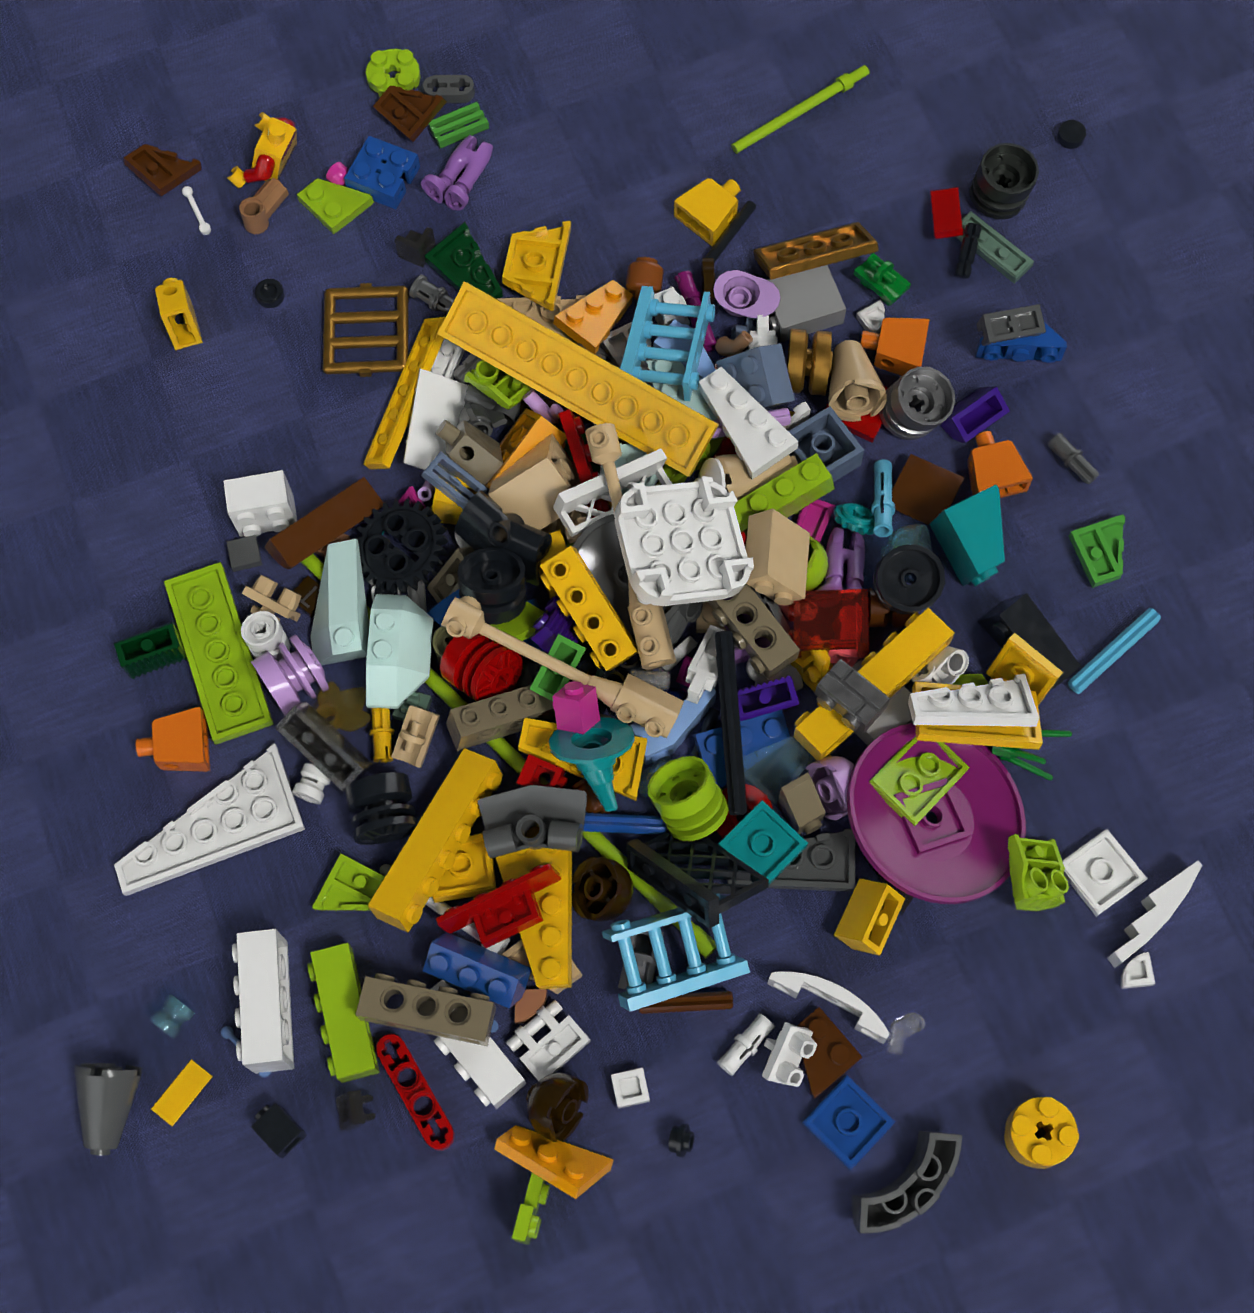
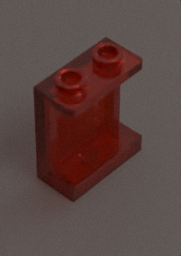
M868 589L806 591L805 599L794 601V603L788 605L789 621H794V630H788V635L800 649L798 658H802V651L857 649V658L867 657L870 654Z

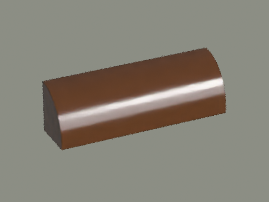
M363 477L270 538L265 549L279 565L285 569H291L363 521L364 517L372 515L374 508L376 510L381 509L384 502L367 479Z

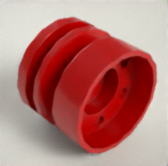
M477 634L471 639L464 636L453 637L442 655L440 671L442 677L460 691H464V693L477 702L513 691L521 676L523 662L519 653L481 634Z

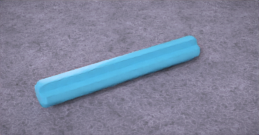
M1148 608L1069 680V688L1074 693L1080 694L1153 628L1161 619L1160 614L1153 608Z

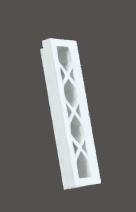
M658 449L616 468L621 489H631L639 481L645 483L646 478L652 475H656L662 485L672 484L663 470L667 460L663 450ZM605 473L558 494L553 508L571 537L582 533L595 521L614 514L613 506L607 512L593 508L595 501L599 499L611 502ZM574 510L586 513V521L575 526L568 513Z

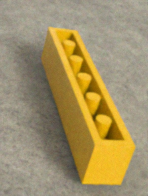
M929 608L921 614L918 612L914 613L906 621V628L899 634L896 631L893 632L884 641L883 645L885 647L877 654L874 651L871 652L862 661L861 665L863 667L857 671L889 698L894 696L940 654L953 639L955 632ZM817 702L819 707L811 714L806 711L797 719L794 724L796 728L793 737L816 760H821L835 750L854 731L842 722V716L834 709L828 711Z
M466 748L463 749L369 902L368 907L377 919L409 933L413 924L420 920L425 904L436 893L439 881L445 871L453 865L455 854L461 844L468 840L476 819L482 816L478 800L491 796L493 791H496L501 784L503 774L495 760Z

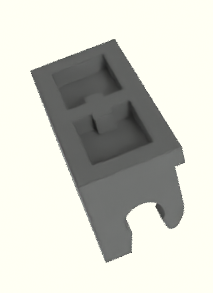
M1040 304L983 314L976 324L978 332L983 331L984 339L981 342L983 346L1028 336H1040L1046 332Z

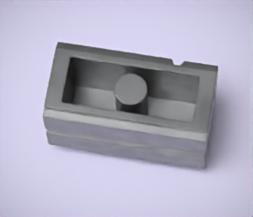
M839 659L821 679L815 690V694L818 696L816 699L823 708L828 711L834 709L842 716V722L853 731L859 729L862 733H865L883 713L890 701L886 694L842 659Z

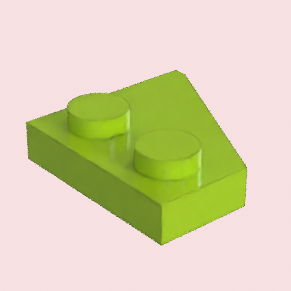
M340 853L312 908L319 911H371L368 904L385 876Z

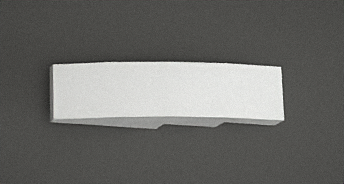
M1199 860L1141 901L1148 912L1124 929L1131 940L1107 957L1114 968L1145 945L1170 919L1188 894L1202 867Z

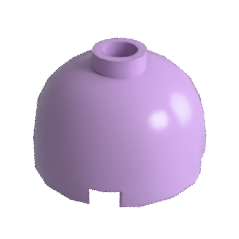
M827 756L806 767V770H809V775L812 778L825 811L829 813L825 817L831 820H838L848 815L847 789L854 764L844 757Z

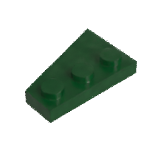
M466 222L424 256L426 263L458 292L465 281L496 299L503 297L502 289L491 268L484 260L478 244L470 234Z

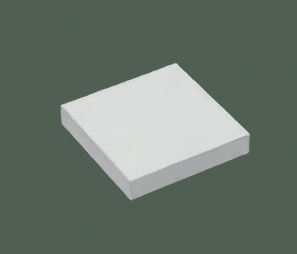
M1108 829L1101 832L1063 860L1065 867L1064 876L1096 917L1148 879Z

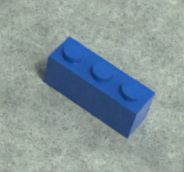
M445 932L431 942L423 972L472 993L489 996L490 1001L510 1009L523 997L531 968Z

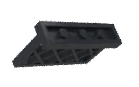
M667 831L645 843L637 838L626 843L627 869L709 929L719 924L720 913L769 888V879L707 837L695 841H675L677 839ZM655 850H668V853L659 854ZM673 850L690 851V855L672 853ZM695 851L710 852L712 856L695 855ZM674 864H688V868H678ZM693 865H711V869H693ZM730 866L733 870H718L715 867ZM693 878L709 879V883H699ZM714 879L732 880V884H718L713 882ZM737 880L753 882L750 885L736 884ZM714 893L731 895L719 900V897Z

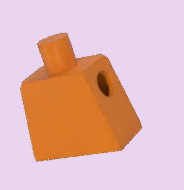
M884 318L880 333L863 331L860 344L865 349L876 350L875 367L903 376L909 370L922 366L930 319Z
M984 431L976 435L975 440L978 447L971 450L967 460L972 496L996 484L999 488L1000 498L1027 492L1033 478L1013 442L1006 440L995 443L991 431Z
M195 707L153 720L152 737L136 739L138 757L153 755L155 764L161 770L211 771L208 724L202 708Z

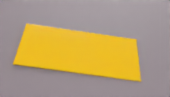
M191 1059L151 1110L173 1127L213 1076Z

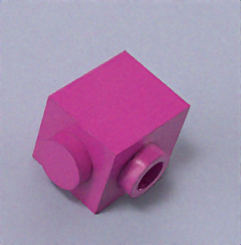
M573 681L565 684L563 688L552 696V705L555 711L558 730L585 734L600 721L595 686Z

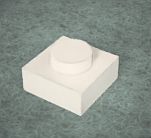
M643 1068L611 1074L618 1109L650 1102Z

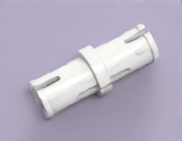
M759 1013L742 1034H737L734 1038V1044L717 1061V1064L726 1073L733 1076L750 1055L754 1056L756 1054L759 1044L775 1028L773 1023Z

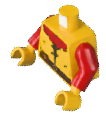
M264 112L259 114L261 120L259 123L254 124V126L263 131L255 147L252 167L244 172L238 166L233 167L231 170L233 174L227 177L237 188H241L246 182L267 181L272 179V177L277 180L280 179L297 145V129L291 119L270 117Z

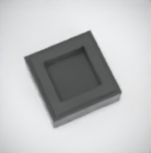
M256 535L227 541L233 572L263 565Z

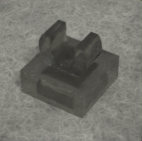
M361 1090L348 1091L336 1098L340 1131L353 1130L376 1118L375 1113L366 1114L363 1111V1104L373 1101V1096H361Z

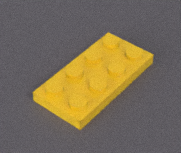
M915 681L912 693L944 687L950 690L961 689L962 685ZM1031 691L1039 715L1036 691ZM1040 717L1036 727L915 725L916 740L1035 750H1039L1043 744Z

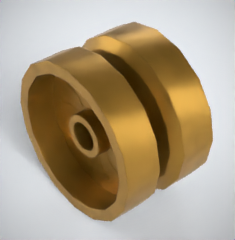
M790 330L787 369L793 393L799 394L803 390L804 378L809 376L808 390L810 394L826 395L828 377L830 378L832 368V332L816 331L813 336L812 349L807 348L808 333L806 330Z

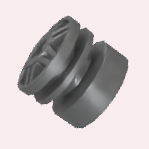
M916 367L906 372L886 390L887 402L884 409L880 411V417L884 426L894 436L903 440H917L926 436L952 414L955 405L954 389L949 379L940 371L931 367Z

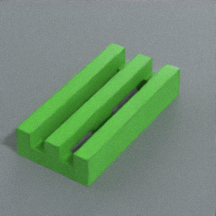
M478 102L433 119L428 124L440 149L465 139L468 135H474L489 129V122L484 117L483 111L480 110ZM479 119V121L464 127V125ZM454 130L453 132H450V133H448V134H446V135L440 136V135H442V134H444V133H447V132H449V131Z

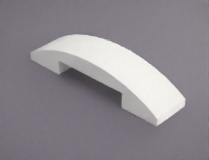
M772 972L769 977L768 985L795 999L802 987L858 1016L859 1019L854 1028L855 1030L882 1044L887 1040L890 1033L877 1014L860 998L843 987L826 979L798 972Z

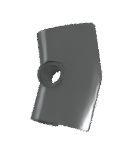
M529 785L478 800L485 826V831H483L484 844L490 858L528 848L532 850L549 848L579 852L586 816L587 793L585 791ZM531 827H540L536 837L526 838L527 831Z

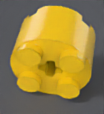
M1036 1097L1027 1100L1009 1114L1005 1125L1004 1141L1009 1153L1020 1164L1032 1168L1046 1169L1063 1162L1072 1154L1079 1140L1074 1116L1065 1105L1052 1097ZM1043 1128L1046 1134L1038 1139L1035 1133L1038 1129Z

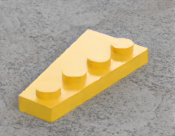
M524 718L518 745L519 751L535 756L585 779L575 764L559 760L551 753L549 739L553 732L557 730V724ZM634 736L635 741L631 749L616 758V763L613 765L614 780L612 783L614 792L637 801L647 738Z

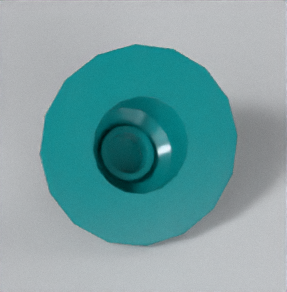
M600 717V721L585 734L558 729L554 731L549 739L551 753L559 760L577 766L606 812L618 809L612 783L614 780L613 765L616 763L617 757L631 749L635 741L632 727L614 718Z

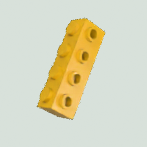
M574 546L567 547L540 565L544 572L540 575L542 581L549 590L554 588L560 599L556 602L566 617L571 615L577 624L573 629L582 643L585 641L589 643L593 650L589 653L590 657L599 669L604 667L606 671H611L638 653L636 642Z

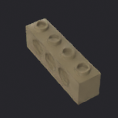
M745 584L742 590L730 600L705 601L714 609L712 613L716 621L722 627L726 625L732 631L734 644L739 650L745 649L751 657L749 659L750 664L758 674L763 673L767 679H770L798 658L800 649L749 585ZM740 614H747L752 618V622L743 624L736 617ZM763 637L768 639L771 645L767 648H761L755 643V640Z
M531 685L451 709L446 725L455 748L459 751L522 731L524 718L547 722L555 721L553 701L530 690Z
M376 973L375 978L365 976L356 1011V1016L361 1021L488 1047L496 1012V1006L494 1002H489V996L478 993H471L470 997L457 995L458 990L439 986L438 991L426 989L425 983L415 980H407L406 984L394 982V977ZM392 995H403L404 1001L399 1008H388L387 1003ZM425 1001H433L436 1004L435 1011L429 1016L419 1014V1008ZM458 1007L466 1008L468 1015L464 1021L456 1023L451 1020V1013L454 1009Z

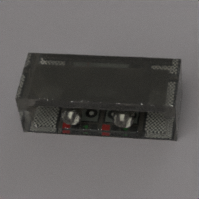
M306 701L295 705L275 727L278 732L343 792L348 784L360 779L373 764Z

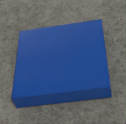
M846 1075L802 1124L851 1171L896 1121Z

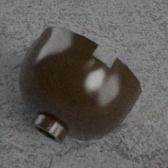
M591 857L578 866L572 878V882L575 883L574 893H572V905L581 917L598 922L616 919L627 910L634 893L633 881L629 872L619 862L604 857Z
M551 1073L542 1078L537 1084L532 1085L526 1099L528 1102V1119L535 1131L553 1142H557L556 1139L566 1140L575 1131L584 1113L578 1112L582 1101L588 1102L589 1094L586 1082L568 1074Z

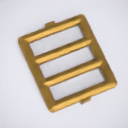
M360 283V287L327 289L324 293V373H359L360 377H372V373L402 372L408 359V288L406 286L372 287V283ZM397 297V310L335 313L337 299ZM397 322V335L335 338V324ZM397 347V360L334 363L335 349Z

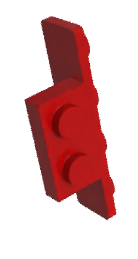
M550 864L538 865L532 868L528 874L517 879L507 880L502 883L501 887L489 893L478 894L472 901L446 910L443 915L436 918L437 925L447 933H453L475 923L481 944L488 948L544 921L534 893L560 881L561 876Z

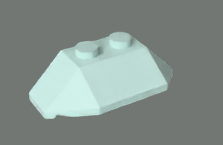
M375 595L370 614L366 660L367 708L398 709L404 703V700L430 677L434 620L406 595Z

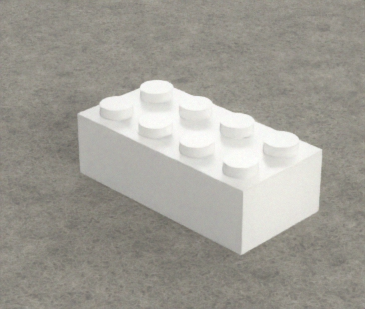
M276 929L237 933V943L232 945V956L234 963H238V975L234 976L233 980L235 995H239L240 1008L235 1009L236 1027L241 1028V1041H237L236 1044L238 1061H242V1065L255 1074L259 1072L294 1069L288 942Z

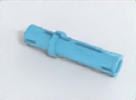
M885 459L874 463V502L871 506V513L874 516V534L878 537H888L893 533L892 516L895 513V504L892 502V463Z

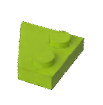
M319 178L297 194L298 201L333 234L337 233L374 204L373 197L370 194Z

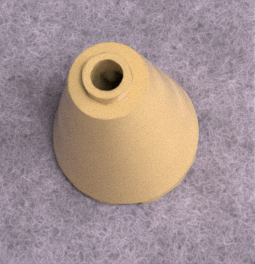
M845 340L834 349L828 405L831 406L843 421H862L861 416L870 414V417H873L884 409L887 402L885 387L862 345L854 340Z
M737 454L715 457L721 462L724 469L725 489L729 493L733 491L737 500H740L798 464L794 455H787L752 480L747 472L745 463L739 459Z

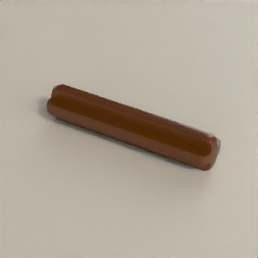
M731 991L686 993L638 1010L641 1014L731 1009L734 1005L733 994Z

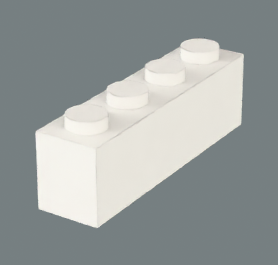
M441 980L431 990L438 991L439 986L449 987V985L444 980ZM423 1002L419 1008V1014L422 1016L431 1015L436 1008L435 1002ZM464 1007L454 1009L451 1013V1020L456 1023L464 1021L467 1018L468 1010ZM437 1037L433 1040L445 1056L451 1052L458 1062L454 1065V1068L462 1078L467 1081L471 1077L478 1088L474 1093L485 1106L492 1103L498 1109L527 1084L491 1037L489 1038L488 1047L443 1037Z

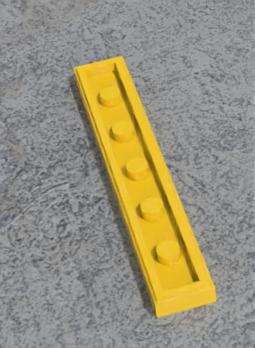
M445 317L424 319L363 464L367 468L390 469L411 418L419 369L431 371L444 340L437 333Z

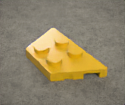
M563 221L562 227L547 230L546 226H542L532 231L513 233L503 270L502 283L542 307L554 311L571 232V221Z

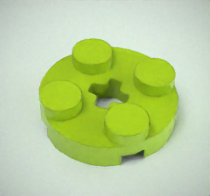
M408 49L375 51L372 53L371 60L366 68L369 88L377 92L379 97L383 95L390 85L401 87L406 91L412 90L414 87L416 89L421 79L419 64L414 58L413 53ZM392 71L399 72L394 78H391L388 74Z

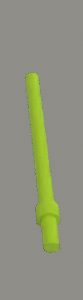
M863 65L849 74L844 73L837 77L836 82L732 143L733 151L736 154L837 93H844L853 88L854 83L870 74L868 67Z

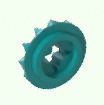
M854 503L836 506L833 513L835 521L840 523L843 528H848L851 532L855 531L861 535L865 533L868 535L874 534V516L870 509Z

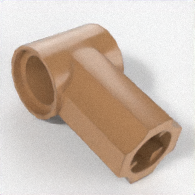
M273 177L268 179L253 197L244 199L239 205L244 227L249 233L260 234L266 231L269 226L268 219L289 195L287 188L279 180Z

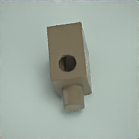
M444 420L438 427L436 435L446 441L447 456L483 485H486L503 465L500 443L467 421L463 420L455 427L447 420Z

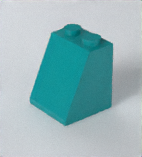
M997 484L945 509L929 524L962 586L972 582L975 587L989 580L990 577L998 573L997 567L1005 562L1000 492Z

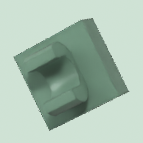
M415 691L404 700V703L398 709L394 710L393 718L404 722L409 705L429 711L432 697Z

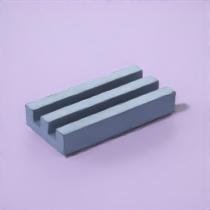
M441 451L421 475L462 509H464L468 501L475 494L463 486L457 478L451 476L438 466L439 463L475 492L481 490L486 492L488 489Z

